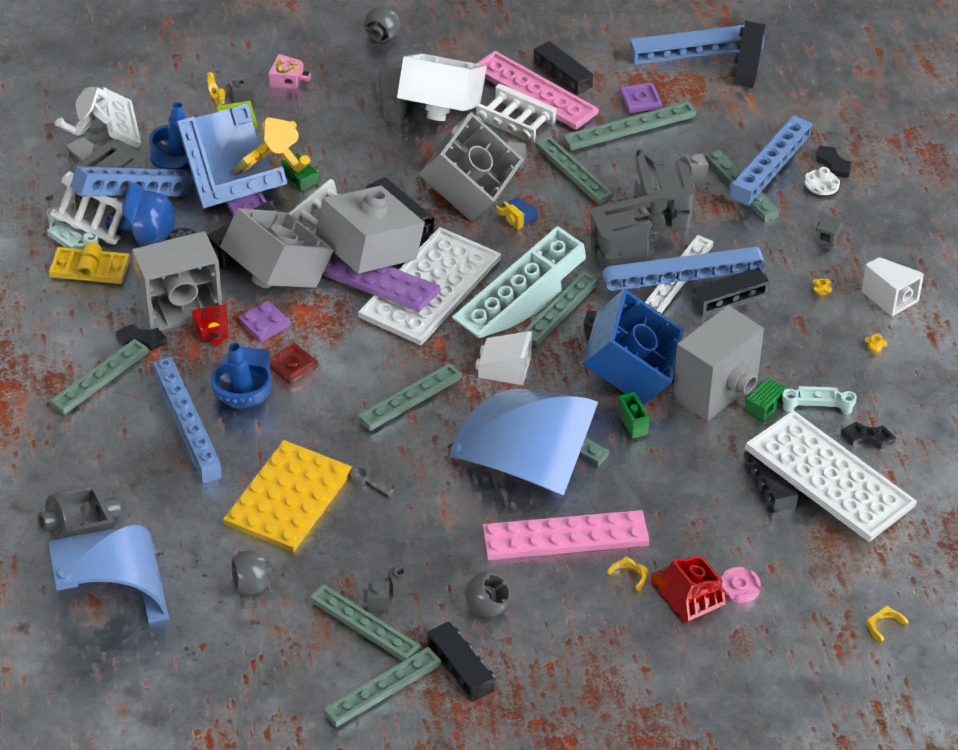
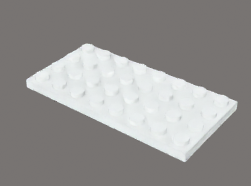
M439 227L419 248L417 259L406 262L399 270L438 284L441 291L420 312L374 295L358 312V317L421 346L501 260V253Z
M794 410L747 442L744 448L868 542L908 513L917 503L915 499Z

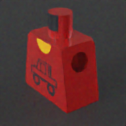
M226 304L191 310L193 327L202 342H211L212 345L218 346L222 344L223 339L229 337Z

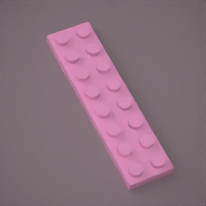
M497 51L492 52L476 63L487 66L485 79L496 85L500 83L557 108L556 119L575 130L598 114L597 107Z
M643 510L483 524V535L488 560L649 546Z

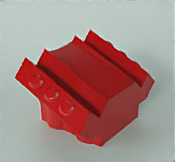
M692 556L685 559L677 558L669 566L651 573L652 586L658 585L659 595H662L668 601L673 612L680 613L681 622L696 619L726 604L725 592L720 588L723 580L703 556Z

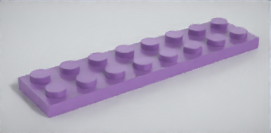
M334 252L322 274L417 312H420L441 291L438 284L390 266L358 274Z

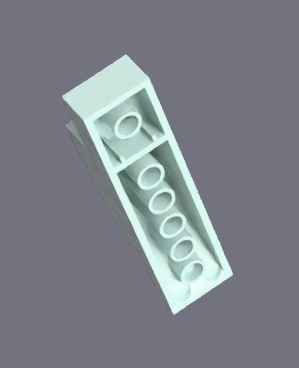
M557 226L453 315V320L478 338L509 329L525 321L550 305L562 293L561 280L586 259L584 244Z

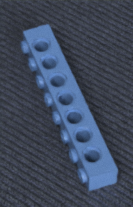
M795 115L790 120H787L784 127L777 131L776 136L771 137L767 146L764 145L761 152L755 155L753 161L747 164L745 170L739 173L737 179L731 182L729 187L731 190L730 198L749 206L809 138L812 123Z
M76 167L70 187L76 191V194L83 197L87 195L101 197V195L109 197L120 195L126 197L129 184L135 182L146 191L161 193L167 198L168 196L181 198V196H189L194 180L192 175L184 169Z
M172 357L154 361L153 367L156 382L202 483L222 478L220 460Z

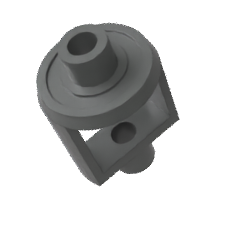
M97 485L55 492L47 497L45 511L38 513V525L42 532L49 531L53 539L114 529L115 521L113 518L120 516L121 507L116 497L103 499ZM89 502L98 522L88 524L87 521H84L80 526L72 527L68 506Z

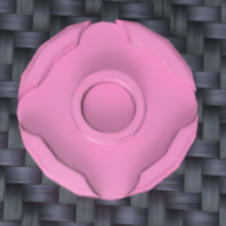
M733 567L722 574L721 579L723 582L720 588L725 592L726 599L736 603H747L759 595L761 582L757 574L752 570L748 571L743 567Z

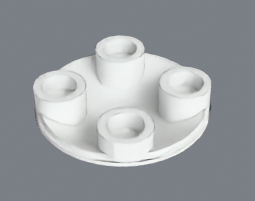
M821 167L819 170L811 171L805 175L804 183L806 187L815 194L831 195L839 189L840 180L827 167Z

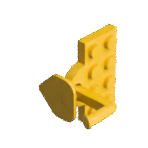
M266 118L262 123L264 142L244 157L231 170L235 175L240 171L244 173L265 155L273 152L281 154L295 172H300L310 163V158L304 155L298 161L289 150V147L298 140V132L295 129L297 127L294 121L289 122Z

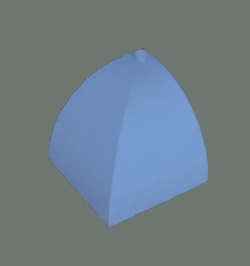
M248 104L196 118L193 116L176 121L202 208L288 184L283 167L272 169L265 156L244 173L240 171L235 175L231 170L244 157L260 146Z
M531 389L502 391L483 401L471 412L451 447L449 457L483 465L544 487L551 493L564 495L598 402L582 397Z
M131 525L48 540L57 590L78 587V584L87 582H113L129 585L142 591L149 623L169 619L152 536L145 527Z

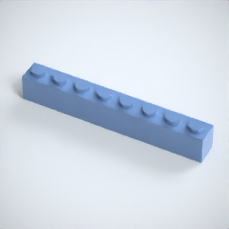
M744 25L630 39L629 53L634 65L738 52L739 50H736L738 40L742 39V37H739L740 28L744 27ZM765 34L763 36L761 49L764 47Z

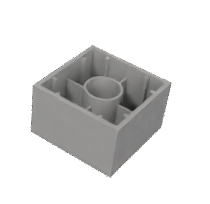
M471 112L448 133L418 175L472 222L496 201L524 159Z
M376 186L323 198L315 235L334 249L333 252L359 274L416 260L425 222L384 187Z
M237 208L220 245L224 251L253 274L251 280L263 288H270V286L316 288L334 251L332 247L288 212Z
M205 231L132 249L138 302L149 329L159 328L161 331L192 323L191 310L222 305L219 261Z
M728 305L677 344L672 398L708 422L743 393L748 394L751 392L758 381L764 328Z

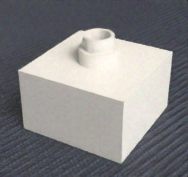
M423 53L404 56L397 98L425 103L426 110H428V119L445 121L446 114L450 112V108L466 111L476 108L480 104L487 66Z

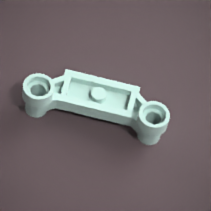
M55 207L47 210V218L50 223L47 234L65 248L84 249L85 244L89 242L98 244L97 233L87 232L82 236L50 215V211Z
M799 386L798 390H784L782 395L783 409L787 412H791L796 406L802 405L838 407L842 413L850 414L857 399L856 394L851 391L841 393L837 388Z

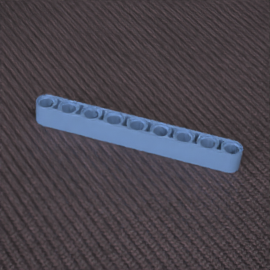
M750 247L614 265L605 268L602 274L607 288L611 291L623 290L624 288L631 289L735 275L758 267L762 270L766 262L759 248Z

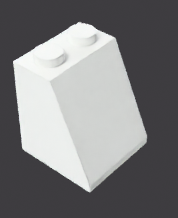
M879 257L866 264L861 292L889 315L894 316L919 301L924 274Z
M527 331L487 338L485 346L482 345L480 349L481 358H477L476 361L478 378L523 385L531 361L532 332Z

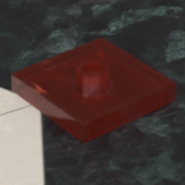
M292 343L270 357V369L289 385H292L319 367V361L296 343Z

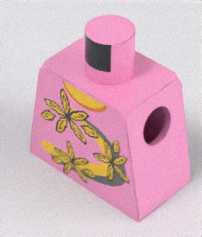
M278 54L268 74L269 87L296 89L300 81L309 82L311 78V72L303 70L302 61Z

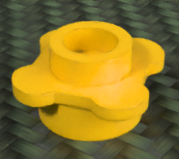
M814 279L812 281L814 292L818 295L828 294L832 291L829 285L831 281L829 279Z
M876 333L871 337L867 336L865 338V342L868 343V348L871 351L878 352L887 346V341L882 339L881 334Z

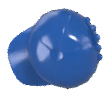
M180 102L173 103L168 124L154 129L149 138L151 148L150 160L159 169H185L189 167L176 121L186 119L183 105Z
M135 182L129 184V189L122 205L123 215L117 231L133 230L137 243L142 247L163 242L171 234L175 226V211L172 202L164 194L146 191ZM110 218L105 222L106 228L108 230L111 226L113 218Z
M231 343L223 362L211 375V388L216 398L236 409L255 407L266 401L272 388L270 354L268 350L242 347L238 343Z

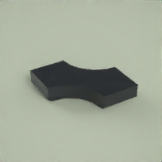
M819 145L816 161L826 165L835 176L849 177L852 162L841 158L837 154L836 148Z
M131 324L115 331L116 337L124 346L133 339H136L151 351L168 343L167 338L159 328L143 330Z
M854 422L841 429L840 433L852 446L870 444L882 450L896 442V437L883 425L867 427Z

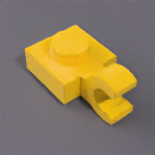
M506 201L503 202V208L498 205L496 206V213L502 216L505 215L510 225H513L517 230L524 226V213L513 204L509 205Z

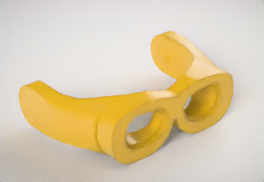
M209 72L207 74L209 94L217 105H222L225 103V91L222 88L218 89L214 74Z
M627 556L612 564L607 571V574L610 576L619 568L636 570L641 576V580L636 585L635 590H641L649 574V570L641 564L636 565Z
M889 606L880 610L866 622L872 636L880 643L884 641V637L875 627L878 619L894 618L902 625L908 624L905 616Z

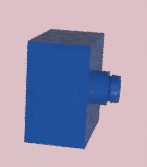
M624 288L597 311L583 365L624 393L636 392L637 397L641 400L642 405H644L672 383L676 364L677 344L682 341L684 329Z

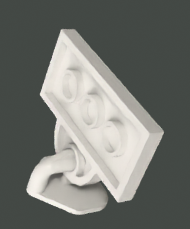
M87 87L78 96L76 111L80 121L75 126L66 123L63 118H58L55 121V126L73 135L81 136L98 118L107 124L109 135L113 139H118L137 149L142 144L132 101L104 87L102 89Z

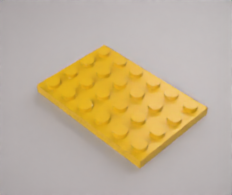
M283 440L223 518V524L294 553L347 481L353 467Z

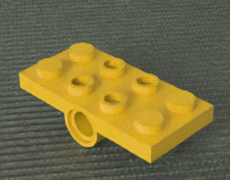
M94 242L85 244L84 249L58 247L49 270V276L53 278L122 284L130 261V254L102 251L101 246Z

